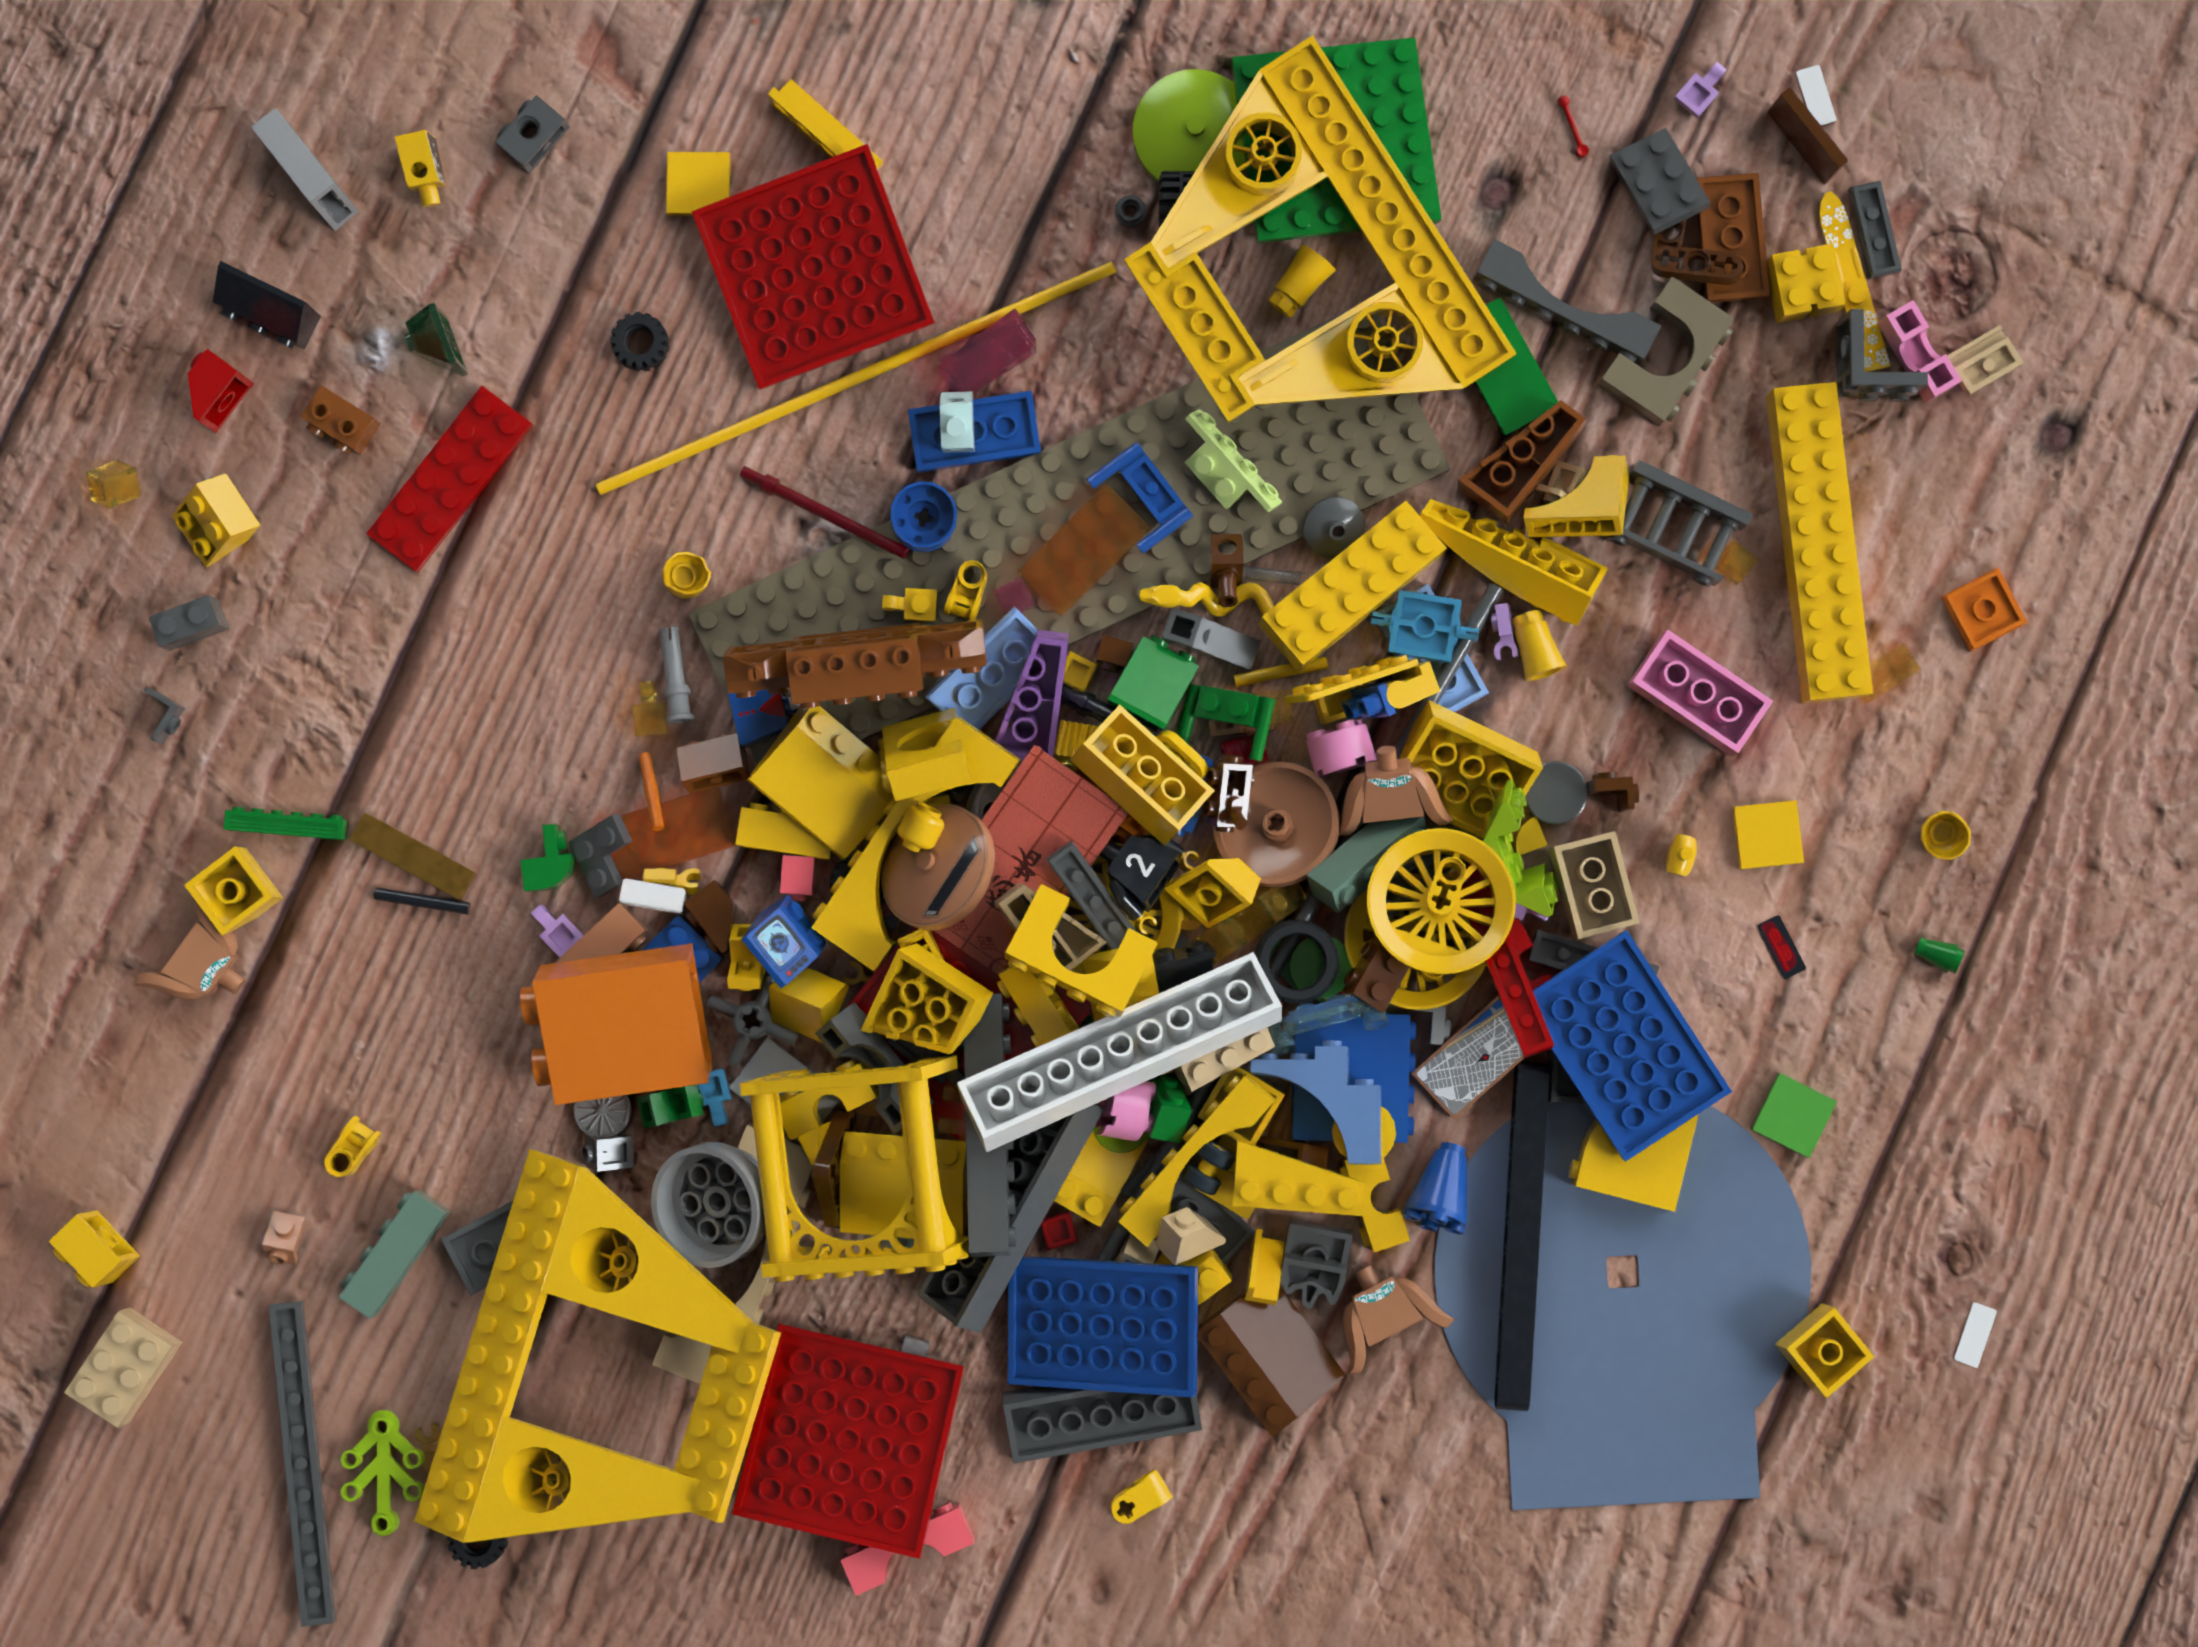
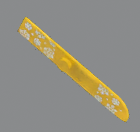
M1828 191L1823 195L1820 202L1819 221L1825 244L1834 243L1846 301L1844 311L1846 314L1851 309H1864V372L1885 369L1891 365L1881 330L1877 325V316L1850 222L1840 199L1832 191Z

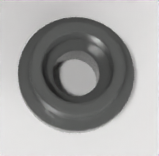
M1127 195L1117 202L1115 216L1122 225L1135 227L1144 220L1146 206L1139 197ZM1128 207H1132L1136 210V214L1129 217L1124 211Z

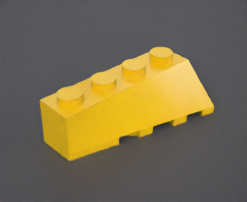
M1010 966L999 972L998 975L1001 980L997 982V985L1006 999L1012 996L1018 1006L1014 1009V1012L1022 1025L1029 1024L1035 1034L1031 1036V1039L1036 1048L1079 1029L1056 990L1037 980L1038 975L1028 970L1025 973H1021Z

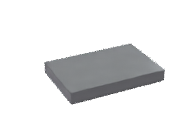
M767 1037L729 1088L751 1105L750 1095L741 1096L740 1083L778 1071L809 1069V1074L816 1073ZM825 1095L819 1101L818 1114L822 1123L840 1099L837 1096Z

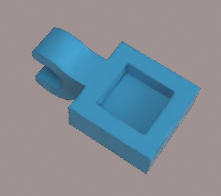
M721 1068L711 1071L708 1083L697 1085V1089L700 1090L703 1096V1107L709 1105L713 1125L716 1127L729 1124L723 1102L732 1100L725 1069Z

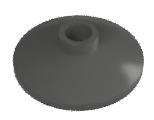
M1338 496L1328 497L1317 502L1307 513L1303 525V534L1307 545L1316 554L1326 558H1335L1360 538L1365 530L1364 516L1359 507L1351 500ZM1336 526H1341V532L1338 535H1333V529Z

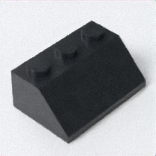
M220 261L212 301L221 309L219 314L234 322L241 318L249 322L247 326L249 329L263 336L268 331L277 336L276 342L287 348L293 349L294 345L305 349L321 315L305 301Z

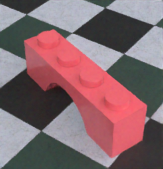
M947 1502L933 1509L935 1514L930 1517L924 1544L935 1548L944 1557L974 1544L975 1537L960 1503L952 1506L951 1502ZM852 1544L845 1548L846 1553L842 1555L840 1561L855 1596L886 1582L888 1561L894 1553L858 1544Z

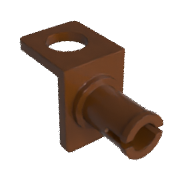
M1212 534L1210 587L1218 588V604L1220 606L1232 607L1238 603L1237 586L1242 584L1244 565L1243 538L1241 534ZM1223 542H1230L1235 545L1236 550L1234 553L1227 555L1221 553L1218 550V546Z

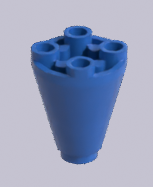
M1449 1142L1441 1143L1440 1148L1436 1149L1405 1204L1402 1215L1404 1218L1420 1221L1419 1227L1424 1230L1436 1232L1438 1227H1441L1450 1233L1463 1235L1467 1222V1157L1465 1156L1466 1149L1464 1147Z

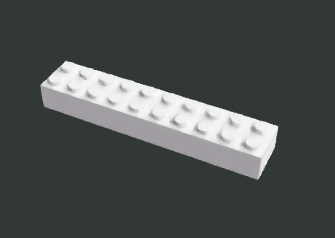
M1254 952L1127 1007L1121 1017L1115 1014L1113 1018L1107 1016L957 1082L959 1095L985 1151L988 1152L1282 1021V1005Z

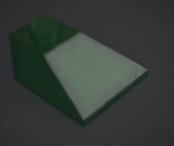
M435 303L428 304L405 322L409 332L405 333L404 336L411 352L416 351L423 359L460 376L468 375L448 317Z

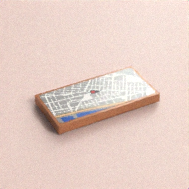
M1497 995L1447 1039L1443 1045L1419 1064L1414 1072H1411L1454 1120L1524 1059L1499 996Z

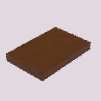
M1788 88L1781 93L1767 113L1825 185L1844 167L1848 159L1792 88Z

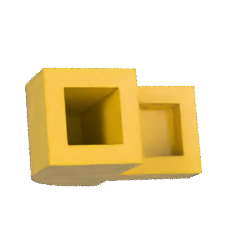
M733 924L729 939L731 964L727 977L728 989H738L740 991L760 989L765 979L766 969L741 940L751 924Z

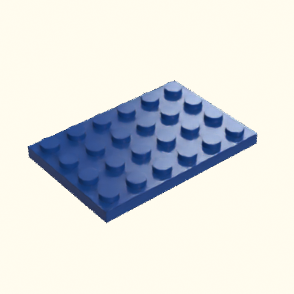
M1627 930L1614 936L1533 989L1554 1042V1047L1550 1050L1624 1162L1732 1092Z
M1023 1256L1008 1283V1384L1194 1398L1197 1395L1198 1266Z

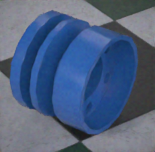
M918 481L907 485L896 495L891 505L890 520L894 535L902 545L915 552H931L940 549L951 539L956 528L957 508L953 497L945 488L933 482ZM922 511H927L928 517L933 519L932 523L926 522L925 527L919 526V520L915 518V515H921Z

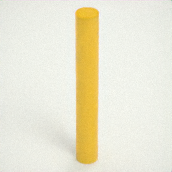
M1326 656L1316 658L1299 673L1289 663L1235 674L1233 678L1235 687L1328 669Z

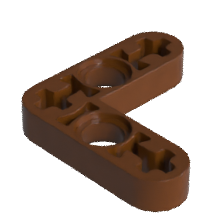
M1686 220L1671 226L1679 232L1678 236L1674 239L1668 240L1663 238L1661 232L1654 235L1651 252V270L1658 277L1671 279L1673 276L1678 280L1731 285L1736 283L1742 275V261L1734 253L1682 247ZM1664 256L1669 257L1667 267L1661 266L1660 261H1662ZM1679 257L1683 258L1682 269H1678ZM1692 259H1701L1705 263V267L1701 271L1694 272L1688 268L1687 264ZM1711 261H1715L1714 273H1710ZM1728 263L1732 264L1730 274L1724 273L1725 265Z
M837 1109L814 1163L813 1180L825 1227L840 1229V1158L845 1131L855 1132L856 1113L853 1110L847 1112L845 1109Z

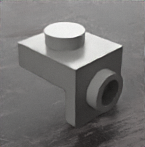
M1446 1007L1412 1010L1430 1012L1428 1044L1443 1045L1444 1039H1449L1450 1020H1445Z

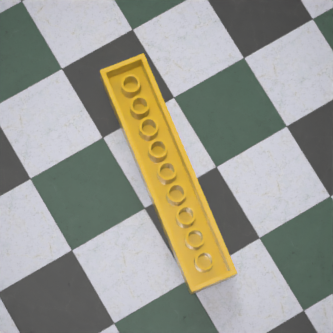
M1836 382L1773 388L1766 395L1801 702L1806 704L1864 698L1873 694L1837 384Z

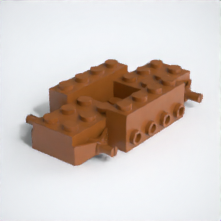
M983 619L930 626H920V623L795 636L793 640L731 646L723 654L727 692L728 694L736 693V698L756 696L755 692L760 690H768L770 695L787 693L788 688H790L792 704H800V708H814L820 706L819 701L832 700L833 705L852 703V698L865 697V701L885 699L884 694L897 693L898 698L917 696V691L923 690V677H925L926 672H929L930 677L949 675V670L961 669L963 674L980 672L981 666H987V653Z

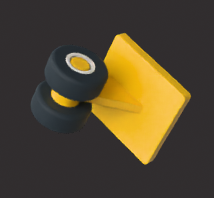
M1223 1134L1218 1143L1210 1141L1197 1151V1154L1202 1158L1199 1165L1188 1164L1182 1174V1178L1199 1192L1244 1219H1248L1255 1208L1233 1206L1237 1140L1227 1134Z

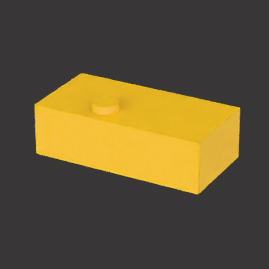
M1121 705L1107 717L1070 759L1072 763L1164 846L1215 791Z

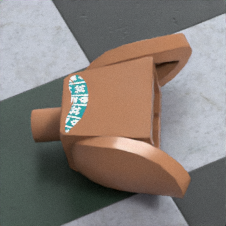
M1382 746L1377 749V761L1366 763L1364 772L1356 774L1349 784L1340 820L1339 835H1351L1357 828L1362 815L1363 823L1424 817V808L1426 814L1438 825H1446L1453 822V819L1444 808L1437 788L1427 772L1420 767H1413L1408 758L1397 759L1395 747Z
M194 899L195 910L200 922H196L161 972L137 974L134 986L149 987L186 1000L200 999L205 994H214L220 985L235 995L246 979L232 970L240 958L236 953L238 943L234 931L222 936Z
M1371 1265L1355 1272L1354 1275L1362 1291L1351 1296L1352 1301L1345 1307L1343 1314V1329L1350 1358L1349 1374L1362 1372L1366 1362V1344L1370 1347L1422 1320V1316L1436 1326L1448 1328L1455 1319L1443 1312L1431 1297L1412 1280L1404 1277L1394 1279L1392 1276H1389L1379 1281Z

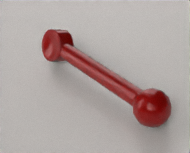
M1561 96L1558 98V105L1563 108L1577 145L1576 155L1583 158L1588 154L1589 148L1582 143L1568 106L1570 103L1569 98Z

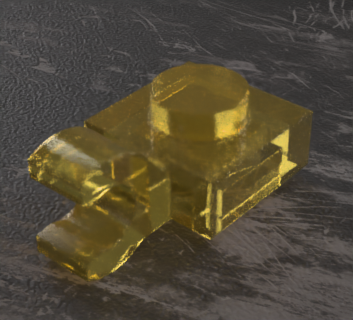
M653 681L640 682L642 704L632 705L635 737L669 734L668 724L666 723V702L656 703V683Z

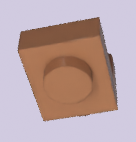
M277 1211L273 1212L262 1242L266 1259L277 1265H285L286 1263L295 1265L297 1263V1248L306 1225L305 1217Z

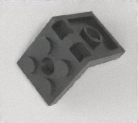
M1851 309L1836 322V384L1838 397H1859L1860 402L1878 401V397H1890L1891 402L1909 401V397L1917 395L1920 390L1928 385V372H1864V309Z

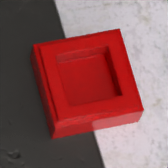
M1069 1210L1043 1219L1040 1226L1048 1251L1078 1242Z

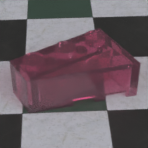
M1014 308L985 331L969 339L966 345L958 351L953 350L944 355L939 360L940 364L937 366L938 373L951 392L973 391L974 394L1036 354V339Z

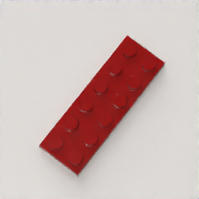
M481 385L366 534L419 573L532 428L533 424Z

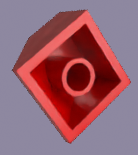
M206 349L203 353L195 356L190 365L191 369L187 374L193 418L217 433L254 383L209 349Z

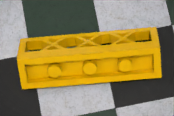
M792 79L780 91L773 87L768 93L770 104L830 158L865 145ZM871 151L877 169H879L883 165V160Z

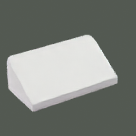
M624 879L622 881L619 897L620 903L663 912L685 914V889L632 879Z

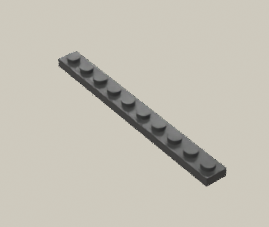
M304 1300L270 1304L268 1306L301 1627L329 1624L336 1621Z

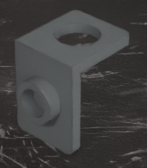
M146 687L144 689L146 693L170 706L151 737V740L164 744L168 736L173 735L178 730L181 724L180 716L185 707L158 691Z

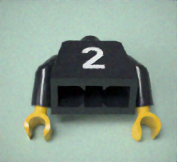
M1131 835L1123 847L1108 840L1099 854L1101 858L1111 863L1107 870L1110 879L1109 888L1117 905L1131 920H1135V929L1141 934H1148L1142 927L1144 920L1147 919L1152 926L1157 925L1154 917L1143 915L1144 910L1146 912L1150 911L1163 892L1165 885L1169 883L1178 868L1182 871L1193 869L1186 861L1187 856L1194 861L1199 859L1197 852H1184V848L1172 839L1164 846L1153 835H1142L1141 837Z

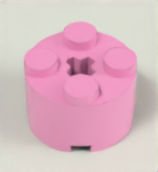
M1353 719L1336 724V731H1333V729H1321L1306 734L1308 741L1305 743L1317 778L1328 777V774L1332 772L1340 774L1365 766L1368 762L1377 761L1367 725L1363 724L1362 719L1356 721Z
M1143 1082L1097 1103L1104 1108V1111L1095 1127H1100L1096 1134L1137 1141L1143 1132L1149 1133L1153 1125V1115L1149 1111L1151 1101H1153L1156 1093L1155 1083Z

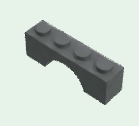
M855 1002L815 1033L834 1058L851 1057L859 1060L869 1069L906 1065L900 1060L881 1034L860 1031L867 1016ZM897 1083L878 1084L879 1099L875 1109L893 1132L896 1133L902 1129ZM930 1097V1105H931V1104L934 1103V1101H933V1100L931 1099V1097Z

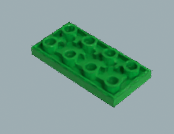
M1501 297L1486 304L1517 354L1474 383L1500 431L1506 437L1532 423L1558 403V400Z

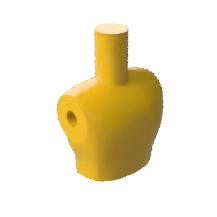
M1676 834L1666 856L1667 873L1682 877L1689 875L1697 853L1695 838Z

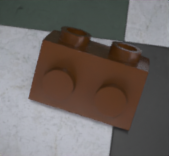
M1603 772L1592 776L1593 780L1586 783L1588 796L1616 794L1618 813L1635 809V803L1639 802L1638 784H1633V777H1617V772Z
M1372 938L1361 948L1359 953L1361 958L1356 967L1352 968L1345 976V986L1342 989V993L1355 997L1378 1013H1384L1409 967L1394 958L1383 947L1378 938Z

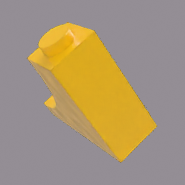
M1594 456L1587 476L1571 493L1550 504L1525 508L1523 519L1528 537L1623 535L1630 476L1626 456Z

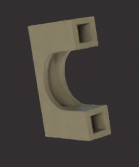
M1673 276L1649 309L1671 323L1684 335L1688 345V359L1684 369L1673 375L1658 376L1647 372L1619 353L1597 384L1658 427L1665 420L1668 422L1672 421L1681 406L1676 404L1683 394L1687 397L1690 395L1698 383L1694 379L1700 369L1706 371L1716 356L1711 353L1717 344L1723 346L1733 332L1729 328L1734 320L1733 317Z

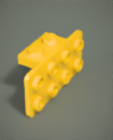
M1407 655L1385 657L1376 660L1374 665L1367 667L1362 665L1347 670V674L1340 676L1335 674L1321 678L1320 683L1312 685L1308 683L1292 688L1293 694L1284 698L1286 703L1314 700L1320 723L1328 724L1346 717L1341 702L1352 697L1351 689L1358 686L1375 684L1374 680L1418 666V659H1407Z

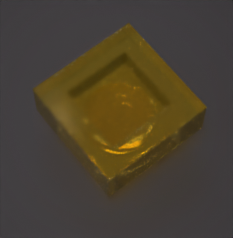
M1733 540L1721 554L1715 568L1738 585L1759 559L1736 540Z

